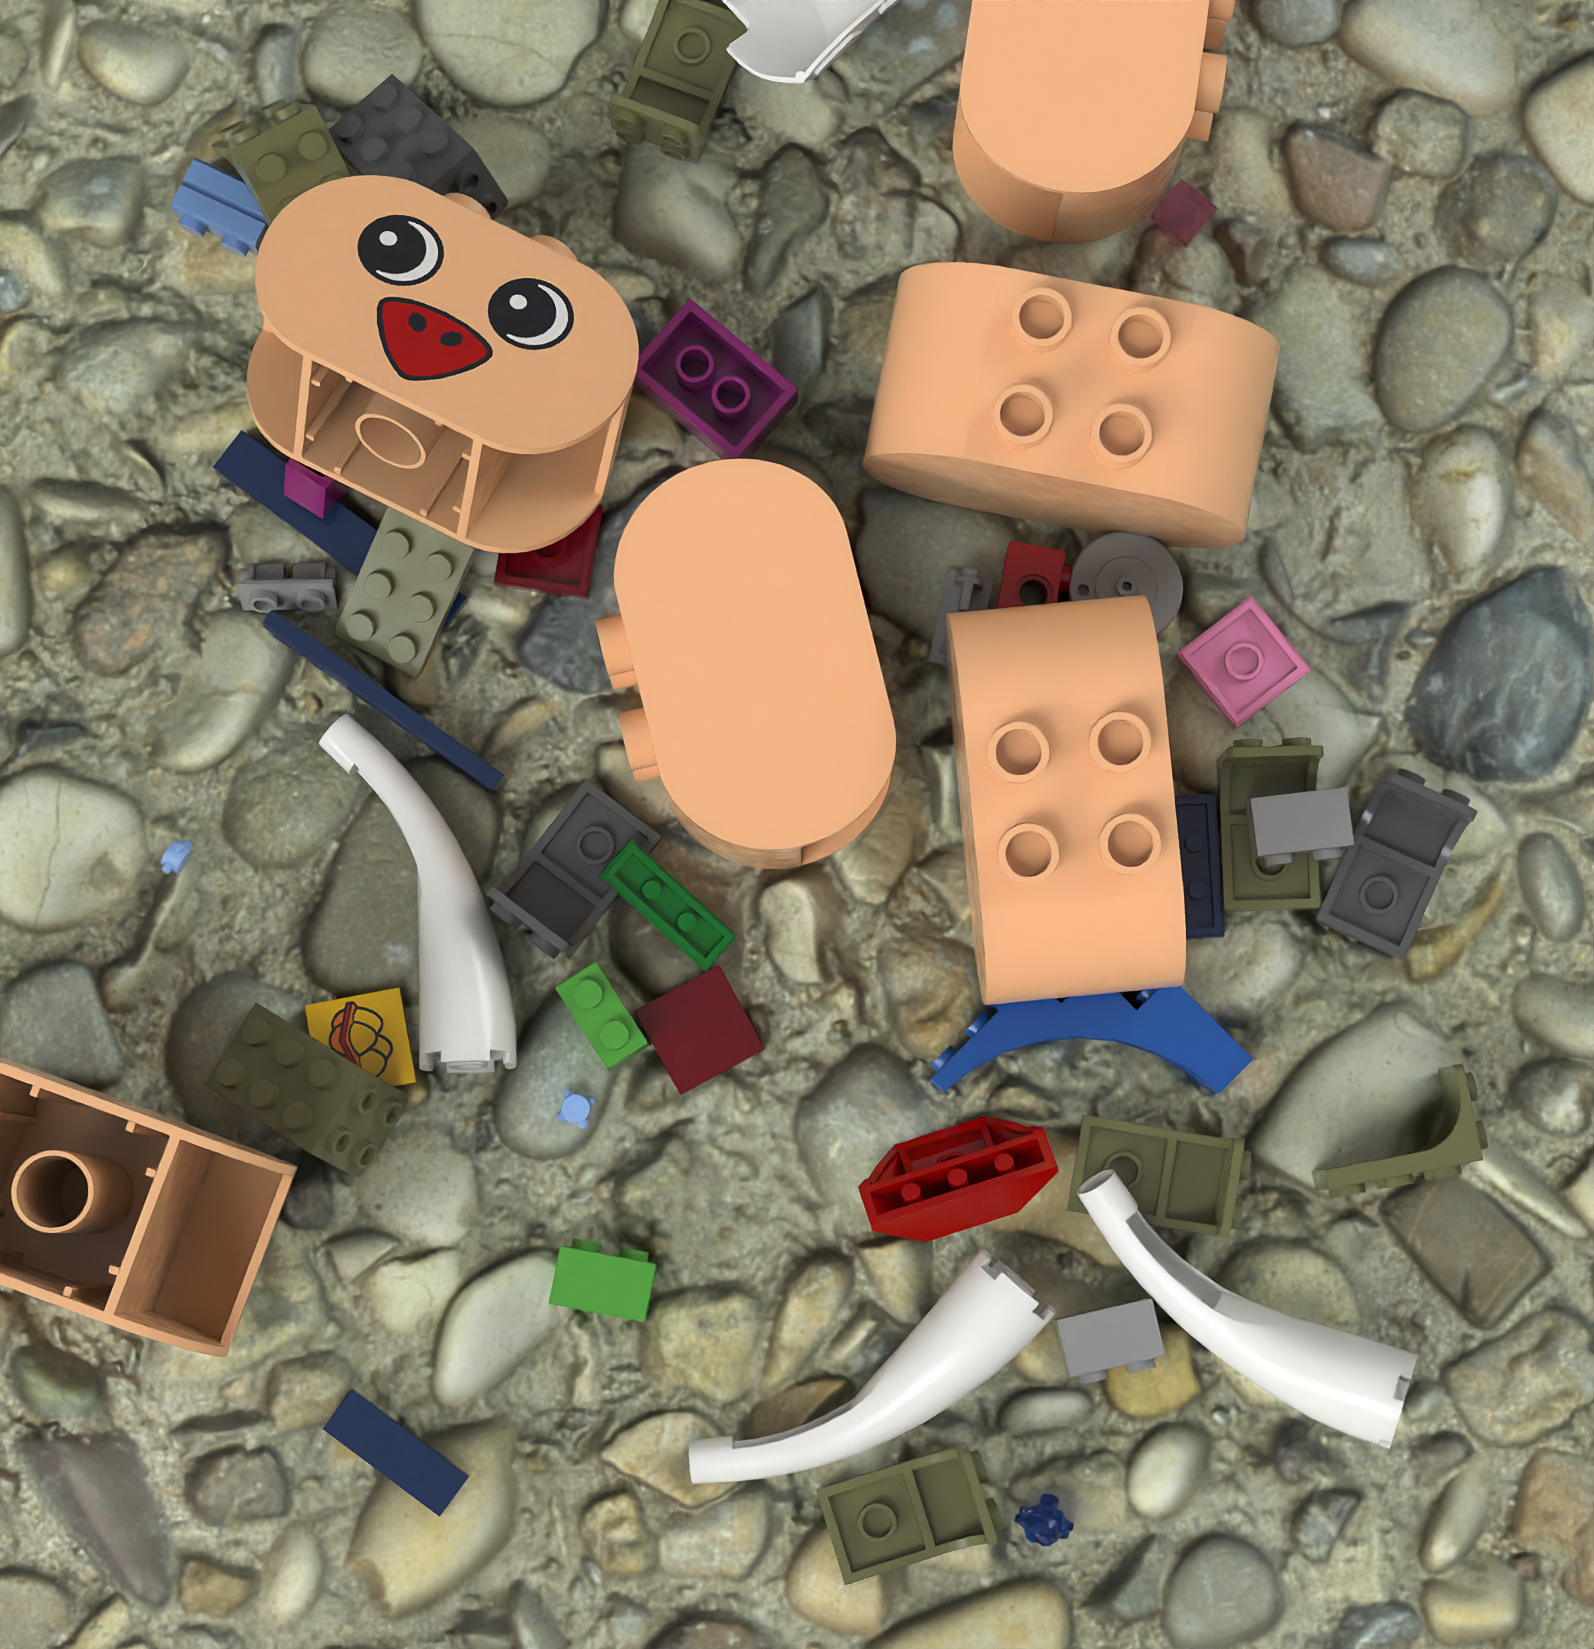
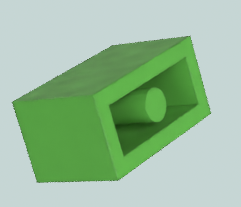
M597 962L592 963L555 987L609 1072L650 1047Z
M573 1238L571 1247L560 1246L549 1304L641 1322L647 1321L658 1265L647 1262L649 1252L621 1247L619 1256L600 1253L602 1243Z

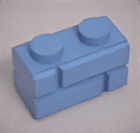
M193 159L183 183L180 184L171 202L172 211L180 219L178 225L198 237H204L207 231L222 238L220 245L241 257H246L248 251L258 255L260 244L269 227L244 180L201 159Z

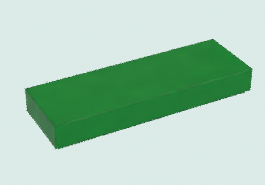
M629 839L598 874L606 884L702 971L706 972L737 937L731 929L633 840Z

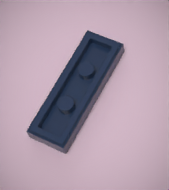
M1216 794L1174 796L1184 891L1186 940L1223 938L1225 935Z
M355 1389L350 1391L323 1428L324 1431L439 1517L470 1477V1475Z

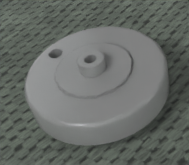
M1112 532L1100 536L1088 544L1075 560L1070 573L1067 591L1068 601L1145 595L1151 609L1156 636H1158L1174 620L1180 608L1183 595L1182 575L1174 556L1158 540L1151 536L1133 532Z

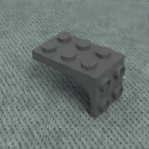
M393 74L328 129L341 157L361 176L378 175L406 179L418 183L442 196L448 193L464 194L480 203L487 210L492 220L508 204L506 196L475 149Z
M1401 768L1398 769L1397 773L1388 771L1374 783L1353 830L1354 845L1345 849L1321 902V908L1318 909L1313 920L1399 960H1403L1407 954L1456 843L1465 828L1474 821L1478 812L1468 806L1470 799L1450 789H1443L1441 793L1423 786L1426 781L1423 777Z
M585 779L513 873L497 888L492 886L488 891L487 895L494 902L490 910L514 930H517L521 924L530 929L532 934L528 939L555 960L558 954L561 953L570 960L619 896L598 874L629 839L633 840L650 856L663 838Z

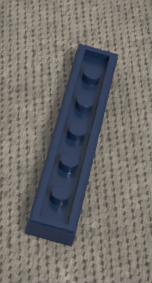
M241 430L213 466L214 470L358 577L377 530L339 502L322 519L285 496L286 463ZM458 592L439 638L468 602V598Z
M271 610L262 622L263 627L270 635L492 793L499 794L508 782L506 776L274 610Z

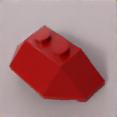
M983 1116L895 1144L876 1165L869 1178L864 1179L858 1186L872 1231L928 1242L1018 1213L1059 1170L1044 1128L1033 1125L1027 1127L1014 1121Z

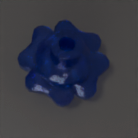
M1042 1494L1038 1505L1020 1507L1014 1521L1023 1527L1026 1539L1031 1543L1051 1546L1058 1539H1067L1070 1532L1074 1528V1523L1065 1518L1063 1511L1057 1509L1059 1504L1058 1497L1053 1494Z

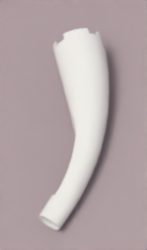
M345 714L329 727L319 741V745L349 775L358 772L375 790L401 828L418 868L419 1068L424 1071H432L433 1061L447 1062V1073L495 1072V1061L503 1060L505 1068L513 1069L517 1066L516 1023L510 984L492 918L471 866L443 816L412 775L381 742L350 714Z
M1113 1169L1099 1172L1086 1180L1078 1188L1077 1195L1115 1254L1158 1305L1191 1336L1237 1372L1309 1418L1349 1436L1390 1449L1418 1354L1340 1329L1295 1318L1247 1300L1221 1287L1183 1260L1158 1236L1140 1214L1137 1202Z
M981 1249L928 1314L873 1375L855 1398L824 1416L782 1433L735 1442L733 1435L689 1440L692 1484L733 1482L790 1474L830 1464L885 1443L928 1421L995 1375L1032 1342L1056 1312L1046 1302L1038 1309L1039 1302L1032 1297L1036 1290L999 1259L991 1268L988 1265L991 1261V1255L986 1250Z

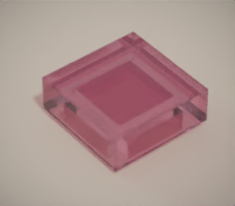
M1181 179L1154 210L1150 218L1187 247L1214 216L1218 208Z

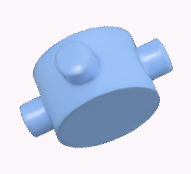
M175 840L172 842L161 859L162 871L169 874L173 871L179 874L183 870L193 853L190 841L184 840L181 843Z
M571 1089L564 1091L562 1094L565 1099L561 1104V1112L555 1114L558 1122L561 1123L567 1120L570 1123L578 1124L580 1129L588 1127L587 1119L591 1112V1106L596 1104L594 1097L584 1098L581 1095L573 1094Z

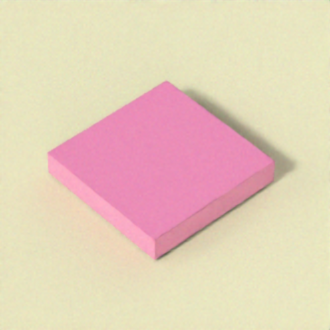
M1252 595L1176 654L1179 661L1234 730L1311 670Z

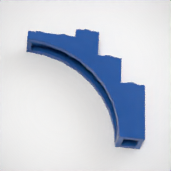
M1179 986L1142 990L1134 998L1141 1004L1137 1009L1119 992L1066 997L1062 1003L1055 998L990 1005L997 1013L991 1018L984 1011L964 1031L971 1039L958 1052L950 1045L930 1065L937 1073L929 1081L943 1094L970 1071L1005 1052L1039 1042L1080 1038L1117 1042L1152 1053L1184 1070L1213 1095H1216L1253 1058Z

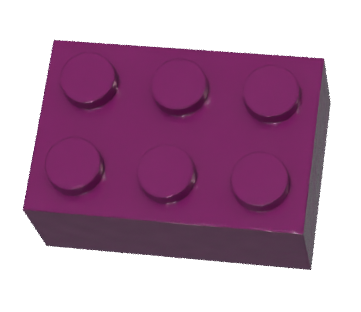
M691 298L684 303L641 352L633 384L722 460L749 459L798 403V388Z

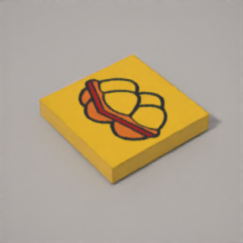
M401 988L305 1005L311 1037L394 1087L418 1083Z

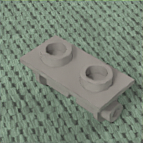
M327 562L294 563L293 578H285L284 564L250 563L249 568L240 569V580H237V588L243 611L254 610L259 613H270L271 610H303L305 612H318L323 609H338L334 586H337V568L328 567Z
M962 568L961 572L947 569L928 662L947 665L946 614L987 610L994 578L980 576V571L971 568Z

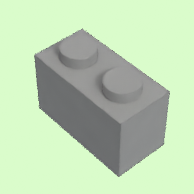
M1347 787L1250 798L1245 802L1252 859L1265 858L1266 867L1295 863V854L1313 853L1314 861L1342 858V849H1347L1354 845Z
M1149 1297L1054 1319L1066 1374L1070 1378L1079 1376L1080 1384L1109 1378L1107 1369L1126 1365L1128 1373L1155 1368L1154 1358L1166 1356L1153 1300Z

